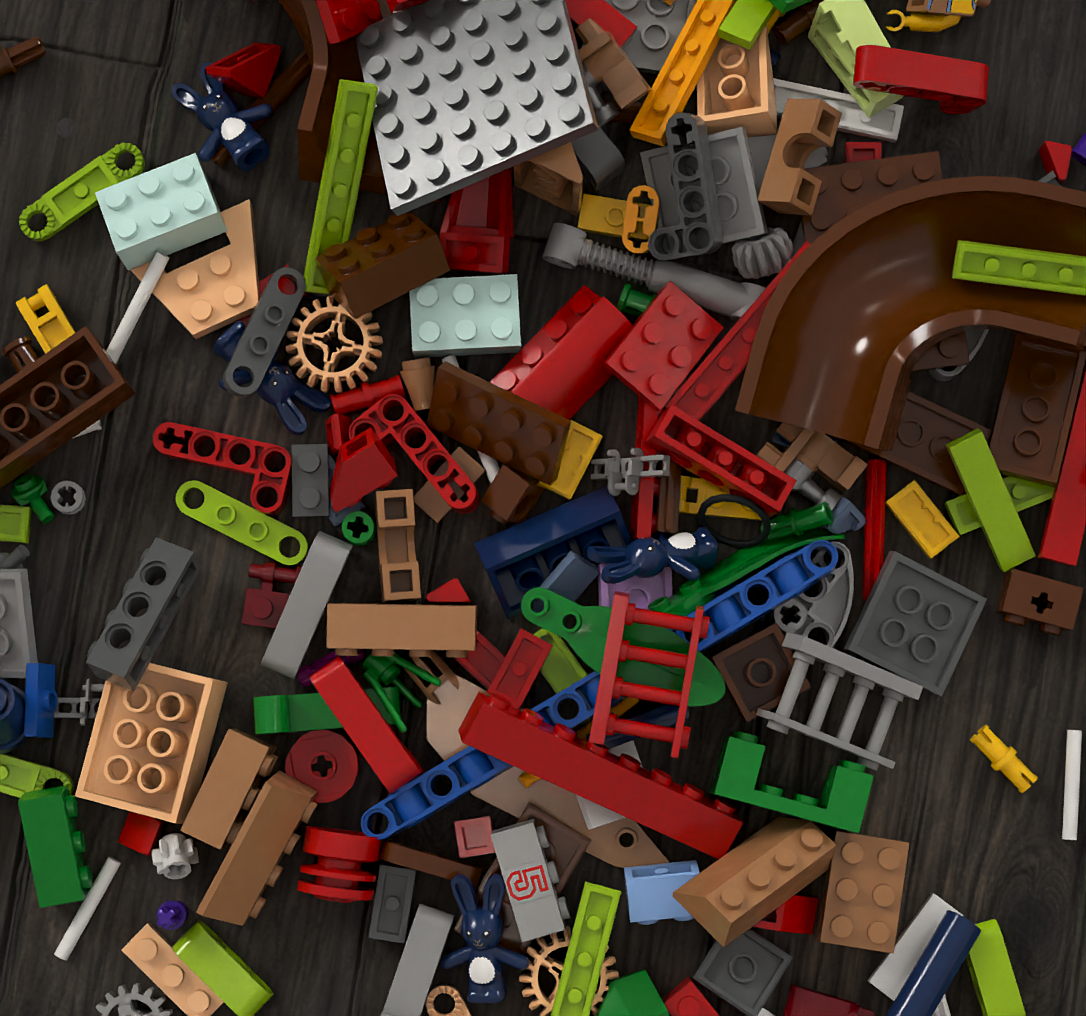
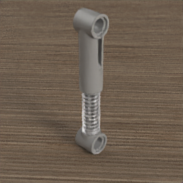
M553 223L542 256L547 262L560 267L576 269L577 265H585L586 268L591 265L592 270L597 267L598 271L603 269L604 273L609 271L610 275L615 273L616 277L621 275L622 279L627 277L628 281L634 279V283L640 281V285L645 282L646 287H649L648 291L656 294L665 283L671 281L701 308L729 316L730 319L736 322L766 289L753 283H738L669 260L658 259L653 263V259L647 261V257L642 260L640 255L636 258L634 253L630 256L628 251L623 254V250L617 252V248L611 250L610 246L604 248V244L598 246V242L594 244L592 240L586 239L587 234L584 231L563 223Z

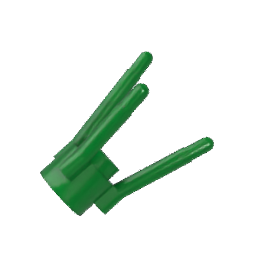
M395 651L394 656H372L371 653L362 665V669L366 671L363 677L371 684L400 732L405 733L407 728L380 683L382 682L385 686L392 683L395 687H399V691L416 708H421V701L397 678L400 673L397 665L402 666L435 686H440L441 680L399 656Z

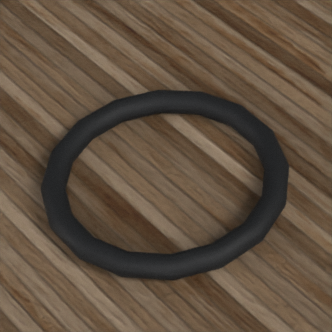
M720 494L711 496L701 504L698 511L701 527L708 528L716 541L731 547L747 548L757 546L768 538L771 531L770 518L763 508L752 500L739 495ZM723 501L739 503L749 507L759 515L763 521L764 529L759 536L749 540H735L722 536L713 530L706 521L705 513L707 508L714 503Z

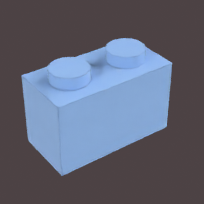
M697 861L624 867L630 923L637 922L642 925H650L658 922L660 919L674 918L678 921L693 919L694 917L672 895L675 890L700 873Z

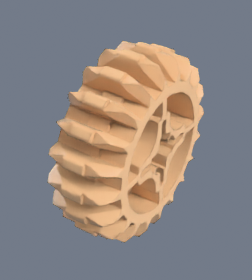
M328 296L326 299L327 307L322 308L320 302L316 299L313 301V306L316 309L315 312L310 313L306 307L301 309L303 316L306 318L304 322L298 318L292 319V324L299 329V332L288 331L286 336L292 341H297V343L287 345L286 351L290 354H298L292 357L289 363L291 367L302 365L296 373L300 379L311 374L307 382L309 387L313 388L319 380H322V392L327 393L330 382L334 383L336 393H342V382L347 381L351 390L355 389L356 384L353 378L357 375L361 381H368L367 375L363 372L365 367L373 372L377 370L376 364L369 359L370 357L382 358V352L372 348V346L383 344V339L381 336H371L380 329L377 322L366 325L372 318L371 312L354 319L340 304L339 307H336L333 297ZM327 318H335L326 332H313V334H310L311 330L318 323ZM346 320L354 323L362 331L363 345L356 344L355 341L345 337ZM338 333V339L343 346L340 350L337 348V352H332L331 356L328 345L324 343L328 340L332 341V338L337 337ZM306 344L312 345L315 349L324 352L323 371L309 362L306 354ZM346 356H360L351 367L343 371L334 372L342 358Z
M566 926L565 930H563V938H558L557 932L550 934L552 941L549 943L546 942L544 937L536 938L538 944L542 947L540 951L531 946L527 948V953L535 959L533 962L529 961V967L527 968L531 970V974H521L519 981L523 983L531 982V986L522 990L523 997H529L535 994L536 998L529 1003V1008L534 1010L542 1004L544 1008L540 1016H548L550 1011H552L561 977L559 970H562L564 962L553 959L548 954L558 948L569 946L571 938L570 926ZM614 956L604 958L599 983L591 1007L594 1016H596L599 1009L596 1004L602 1002L605 996L603 995L604 992H607L609 989L607 979L619 977L618 971L606 969V967L616 963ZM540 965L546 967L556 978V984L549 997L543 993L539 985L538 971Z

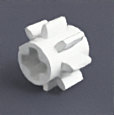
M179 833L165 835L159 840V848L151 850L153 865L157 866V873L164 874L169 879L186 877L191 872L190 864L199 863L197 847L193 845V839H186L184 835Z

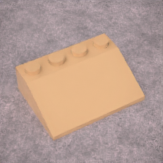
M149 663L134 692L105 681L75 797L164 821L183 824L201 787L228 682Z

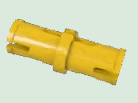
M987 724L977 731V735L974 734L970 738V741L992 762L991 767L995 771L1000 770L1018 788L1020 793L1025 792L1031 787L1030 782L1033 784L1038 777L1015 755L1017 751L1012 746L1007 747L989 729Z

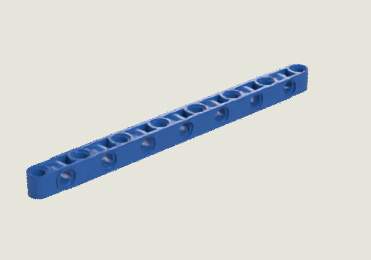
M826 540L812 542L705 604L703 616L710 617L707 638L698 643L697 650L701 653L707 651L834 571L838 561L836 547ZM817 550H824L830 555L831 563L823 568L817 567L811 561V554ZM755 587L765 589L769 596L768 601L760 606L752 604L747 597L749 591ZM695 611L690 613L686 617L694 618ZM669 629L686 640L685 631ZM596 671L590 673L531 710L540 714L544 718L543 722L554 727L557 723H560L572 730L577 729L593 719L600 674ZM628 697L612 698L611 708ZM567 700H574L579 706L577 716L571 720L563 719L559 713L561 704ZM469 746L369 808L361 818L362 831L366 836L379 837L377 840L390 839L512 768L513 765ZM442 775H447L452 782V789L445 796H439L434 789L436 779ZM379 813L385 814L389 821L387 830L382 834L375 833L371 826L373 817Z

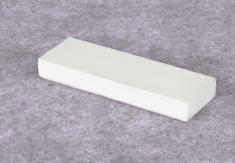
M931 893L896 940L894 954L887 953L867 981L894 1001L946 911L951 910L961 916L963 915L936 894Z

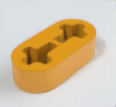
M646 185L633 188L628 195L622 242L625 248L636 254L649 252L648 242H642L640 248H635V242L629 238L631 233H637L638 223L644 222L642 231L648 238L658 228L661 199L653 188ZM643 192H648V198L652 199L654 203L653 206L646 207L644 218H640V206L636 205L634 201L635 198H641Z

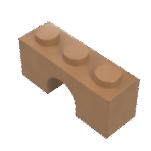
M787 99L757 201L777 213L812 215L822 181L806 172L804 165L807 157L815 149L833 146L842 115L840 111L822 99Z
M413 489L376 491L374 494L382 603L418 601L421 598L419 565L416 560L414 543L415 514Z

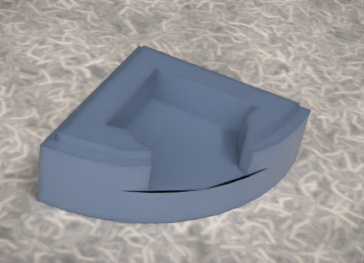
M842 497L831 510L833 524L823 527L834 534L849 530L856 531L866 524V518L851 501Z

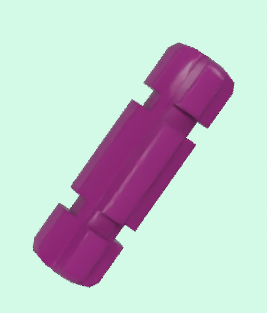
M358 649L357 656L340 657L348 666L349 663L355 664L366 656L363 649ZM334 651L313 661L314 665L312 666L307 664L299 668L297 678L303 687L312 685L313 683L309 676L339 655H335Z

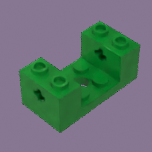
M734 731L733 737H723L709 790L710 793L859 834L874 775L864 773L865 765L846 760H839L838 766L828 765L820 800L793 793L791 800L781 797L783 789L758 783L757 789L754 790L765 750L764 745L757 744L758 736Z

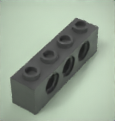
M155 538L151 547L143 552L140 566L134 577L126 582L123 589V597L116 609H113L108 614L105 629L98 641L93 642L89 648L86 664L95 676L134 692L202 568L193 551ZM165 578L161 584L153 586L156 580ZM148 609L144 615L135 617L140 610ZM131 640L126 647L118 649V646L123 641Z

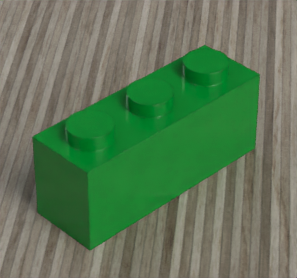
M68 785L25 792L19 799L18 806L39 908L83 901L89 888L93 885L89 865L84 866L82 852H85L86 848L85 838L82 830L77 831L74 817H78V804L75 795L69 794Z

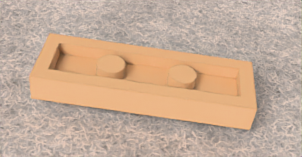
M150 922L147 923L128 942L122 951L187 1016H211L224 1002L177 956L172 949L173 945Z

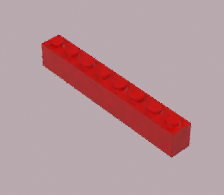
M478 692L458 729L462 743L714 858L720 859L726 855L743 824L735 811L736 807L729 801L717 797L714 801L705 797L704 791L693 784L685 783L682 786L673 782V778L660 769L654 768L651 772L640 767L641 763L628 754L622 753L619 757L608 752L609 748L606 745L590 743L589 740L586 742L575 737L576 732L560 723H557L555 727L543 722L544 718L533 710L524 708L521 712L511 707L510 701L498 694L491 693L490 696Z

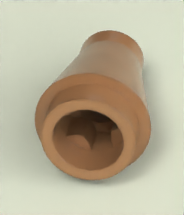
M430 357L402 362L403 371H400V374L412 401L414 411L429 409L434 390L435 365L431 366Z

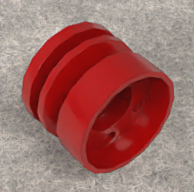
M306 826L303 851L318 856V862L316 864L300 865V872L316 876L315 880H298L297 890L309 893L318 899L334 902L352 903L359 900H373L374 890L358 885L359 881L376 882V875L361 870V864L379 861L382 840H377L379 837L366 836L363 832Z

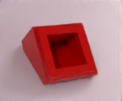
M1045 141L1039 148L1042 163L1046 173L1048 174L1053 171L1056 175L1055 179L1061 185L1067 178L1072 148L1070 145Z
M332 414L325 421L330 455H338L340 445L350 440L348 431L353 422L348 416Z
M455 578L431 591L426 596L429 603L471 604L459 580Z
M129 811L118 843L150 856L152 855L151 850L155 849L165 821Z

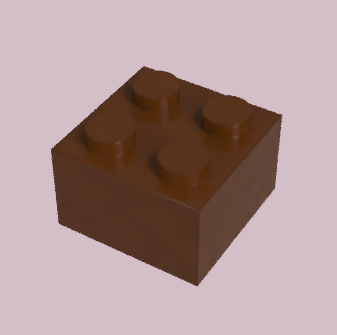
M777 623L709 658L721 673L725 682V690L743 722H749L758 717L756 715L758 708L769 711L779 705L796 660L793 658L792 650L782 646L785 637ZM806 676L799 694L812 688Z

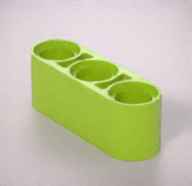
M991 919L975 924L981 932L966 956V961L982 1015L1026 1016L997 921Z
M200 920L172 946L177 956L237 1016H254L274 995L268 985L212 929Z

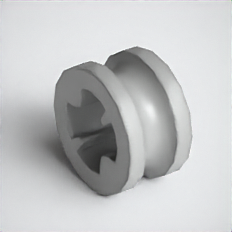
M62 481L55 485L51 492L53 506L63 514H76L85 505V492L75 482ZM65 489L68 492H71V489L76 490L73 496L76 502L72 506L66 503L65 507L60 504L63 501V497L60 494Z

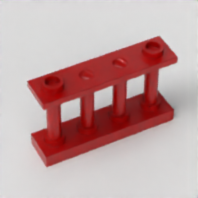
M615 591L589 742L604 745L606 735L613 736L614 733L672 743L671 757L678 758L680 748L687 749L691 727L684 726L698 641L699 638H707L710 617L703 616L704 606L696 605L694 618L635 608L636 604L629 603L630 593ZM634 622L691 632L688 655L630 645L629 640H623L625 625L632 626ZM626 659L685 669L682 691L625 682L623 677L616 676L618 662L626 663ZM620 696L679 706L676 726L672 728L616 718L617 714L610 713L612 698L620 699Z

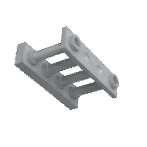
M787 632L782 646L795 651L793 658L796 660L776 713L758 708L756 715L769 720L766 727L786 735L789 729H792L858 756L856 763L865 765L872 770L877 771L879 765L893 769L895 762L879 756L898 702H903L904 697L919 700L923 686L808 637ZM816 660L824 663L823 671H825V675L807 723L803 725L789 718L809 665H814ZM845 673L854 676L852 683L855 684L835 738L820 732V728L839 677L843 678ZM876 685L883 688L882 695L885 697L866 749H862L850 744V740L869 689L873 690Z

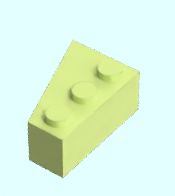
M824 0L819 3L808 38L866 116L871 118L902 99V95L861 89L853 85L856 48L862 45L890 47L864 0Z

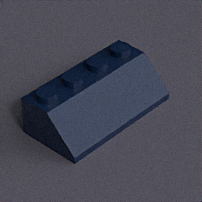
M606 485L474 544L506 618L509 619L522 613L521 602L524 595L529 590L539 587L570 550L593 563L598 568L600 564L590 561L587 557L589 546L627 547L632 541L620 509Z

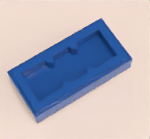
M27 663L25 737L53 738L54 711L58 703L55 691V665Z

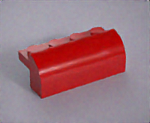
M583 285L504 366L490 383L570 420L613 375L602 364L633 325L604 296L602 298L599 297L586 285Z

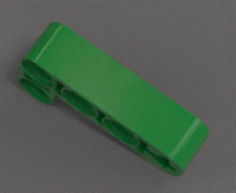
M399 687L383 688L401 717ZM364 689L388 724H395L375 690ZM319 693L253 697L255 735L343 728Z

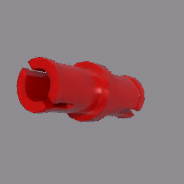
M397 374L394 377L368 384L367 381L360 383L361 387L330 395L335 414L344 415L366 407L369 409L381 398L389 394L405 397V392L400 376Z

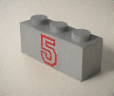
M534 818L493 830L491 833L492 842L522 942L565 930V919L570 918V913L565 897L558 898L554 884L559 883L560 879L555 862H547L544 848L549 847V841L544 826L537 827Z

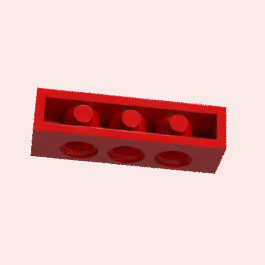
M670 405L660 415L644 443L662 455L670 456L672 461L725 493L739 495L752 500L763 508L769 518L780 512L797 481L673 405Z

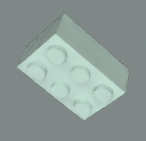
M196 153L95 192L115 251L128 271L151 262L156 251L169 255L228 231L207 174Z
M517 274L434 278L409 291L412 352L414 358L518 353L521 350Z

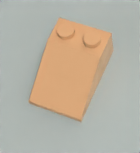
M767 25L750 50L720 38L697 83V116L704 120L708 135L738 127L746 128L748 138L777 134V104Z

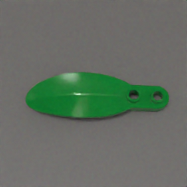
M825 530L804 531V535L800 537L794 534L770 542L763 541L757 546L741 548L716 564L712 569L700 576L698 580L684 582L679 587L680 591L671 597L664 596L654 600L648 605V609L687 616L696 610V605L703 606L715 596L714 592L735 582L775 557L793 549L809 545L817 540L845 539V535L841 533L834 534Z
M537 587L529 590L521 602V610L524 617L531 623L567 640L574 652L589 667L601 674L612 607L582 606L547 588ZM537 599H541L544 602V609L540 613H537L533 607ZM569 615H574L577 619V624L572 629L566 625V618ZM634 622L632 626L625 625L623 640H629L630 645L688 655L690 643L667 628ZM699 650L696 652L687 706L693 707L716 703L725 694V682L721 673ZM626 659V663L618 662L616 676L623 677L625 682L682 691L685 669Z

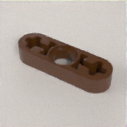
M384 840L379 856L380 859L449 880H452L457 874H463L468 877L474 887H479L484 869L389 840Z

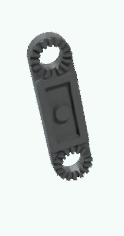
M290 267L280 268L270 277L223 373L222 380L224 387L228 390L227 392L235 397H247L258 389L302 299L306 284L303 276L296 269ZM282 277L291 279V282H294V286H296L294 294L286 295L282 293L278 288V280ZM243 369V371L246 370L250 374L251 383L249 387H240L234 382L233 372L235 370Z

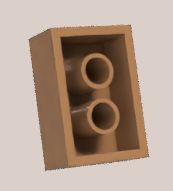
M228 729L180 831L220 850L231 846L244 823L242 820L246 812L250 811L261 791L258 787L262 778L270 777L279 757L274 755L277 747L240 729Z
M831 829L830 839L837 846L829 869L824 873L815 938L823 943L894 954L909 842Z

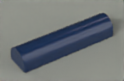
M947 910L885 1016H932L981 930L967 918Z

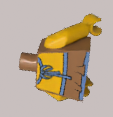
M908 0L906 11L910 12L911 16H904L899 10H891L886 15H898L901 23L896 28L888 26L885 28L890 32H897L903 27H910V31L939 32L957 25L961 17H972L976 6L986 8L991 0Z

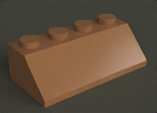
M571 142L513 166L514 186L578 217L582 202L583 175Z
M327 604V648H335V655L357 656L358 649H372V656H394V649L409 650L410 657H431V650H446V657L465 658L468 657V651L476 650L478 605Z
M280 770L267 780L196 913L204 917L241 926L250 917L256 919L267 901L261 897L267 885L274 887L284 869L278 865L284 853L291 855L301 836L296 834L302 821L308 823L318 806L317 803L313 802L318 791Z
M777 817L675 890L672 896L725 947L829 869L837 845L811 820Z

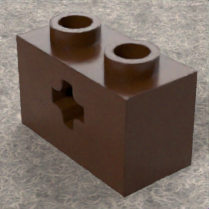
M1011 569L1005 573L995 613L1005 615V622L1019 626H1025L1026 621L1040 625L1039 631L1060 636L1062 631L1073 630L1084 588ZM1040 596V602L1046 604L1045 609L1036 612L1037 606L1031 604V600Z

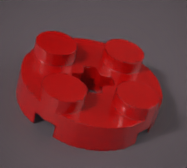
M314 730L302 735L292 746L286 758L285 771L287 775L318 791L313 802L327 803L343 797L354 786L359 773V758L354 746L344 735L331 730ZM324 755L326 761H332L333 768L328 769V776L321 777L320 771L314 772L312 769V765L318 763V756Z

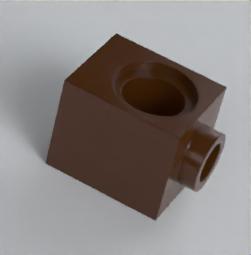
M502 465L481 502L491 509L489 514L497 521L506 525L509 521L522 523L532 511L545 487L529 475L510 466Z

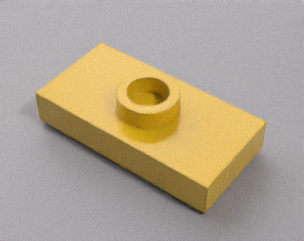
M583 193L577 228L584 232L622 238L627 201ZM634 202L640 206L639 217L644 218L646 207L652 205ZM644 222L638 223L637 233H631L630 240L647 242L648 236L643 234L642 231Z
M570 420L571 425L557 480L551 486L539 481L546 489L568 500H571L603 438L602 435L573 420Z
M915 480L885 503L929 559H932L960 537Z

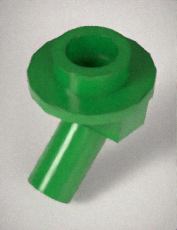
M27 474L14 482L15 487L10 492L12 498L20 506L28 503L42 524L50 522L54 518V514L41 497V495L48 491L43 477Z

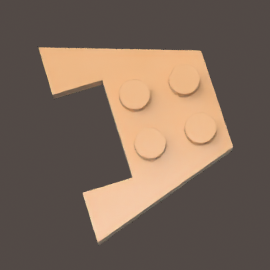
M250 199L221 212L228 230L226 234L231 244L168 273L164 269L152 292L195 339L252 314L260 299L253 207ZM151 262L130 271L141 282Z

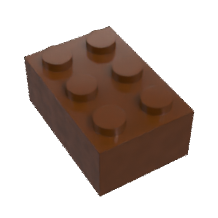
M411 211L399 216L393 214L386 222L374 228L363 229L357 233L356 237L342 244H334L328 247L323 254L315 257L329 294L354 319L450 271L437 233Z

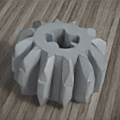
M769 227L767 228V234L735 242V245L731 248L733 252L732 258L735 267L738 268L739 274L743 278L759 279L764 276L769 277L771 274L779 273L794 256V247L783 228L777 227L773 229Z

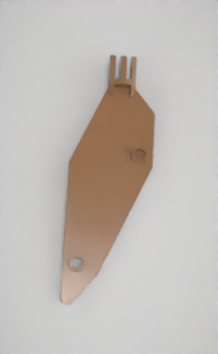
M431 650V657L429 658L443 673L441 676L425 657L411 658L418 667L440 679V686H435L432 683L428 685L421 677L405 668L403 669L427 697V741L441 758L446 761L469 747V745L462 743L458 729L478 692L487 696L490 695L486 693L487 690L456 675L435 650ZM515 766L470 792L473 796L517 818L521 816L528 802L591 839L585 852L613 866L624 868L670 863L637 822L624 818L588 830L576 794L541 778L529 788H525L518 778L525 771ZM623 833H630L634 840L630 844H623L620 841V836Z

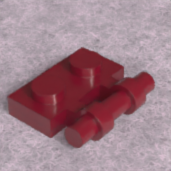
M265 562L264 565L251 563L249 577L262 579L261 590L247 588L241 624L276 629L290 594L274 592L275 581L295 584L302 566H297V569L277 567V563Z

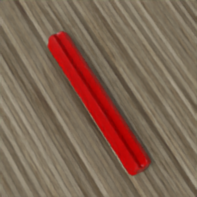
M870 459L867 461L868 465L866 466V524L864 525L862 595L865 601L884 564L887 463L881 459Z

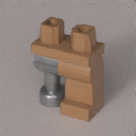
M589 18L579 25L575 31L585 44L578 51L597 124L601 127L620 112L612 102L604 103L596 89L598 84L603 81L605 82L621 109H627L652 91V89L609 31H603L593 19Z
M781 423L775 431L790 443L785 451L782 453L772 444L766 442L756 455L797 480L791 491H798L815 502L816 505L826 502L831 510L842 496L833 489H828L824 492L811 479L813 475L817 472L843 493L852 486L868 465L859 457H854L826 434L786 423Z

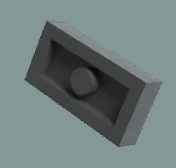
M291 445L292 517H330L329 445Z
M380 864L368 938L405 944L417 870Z

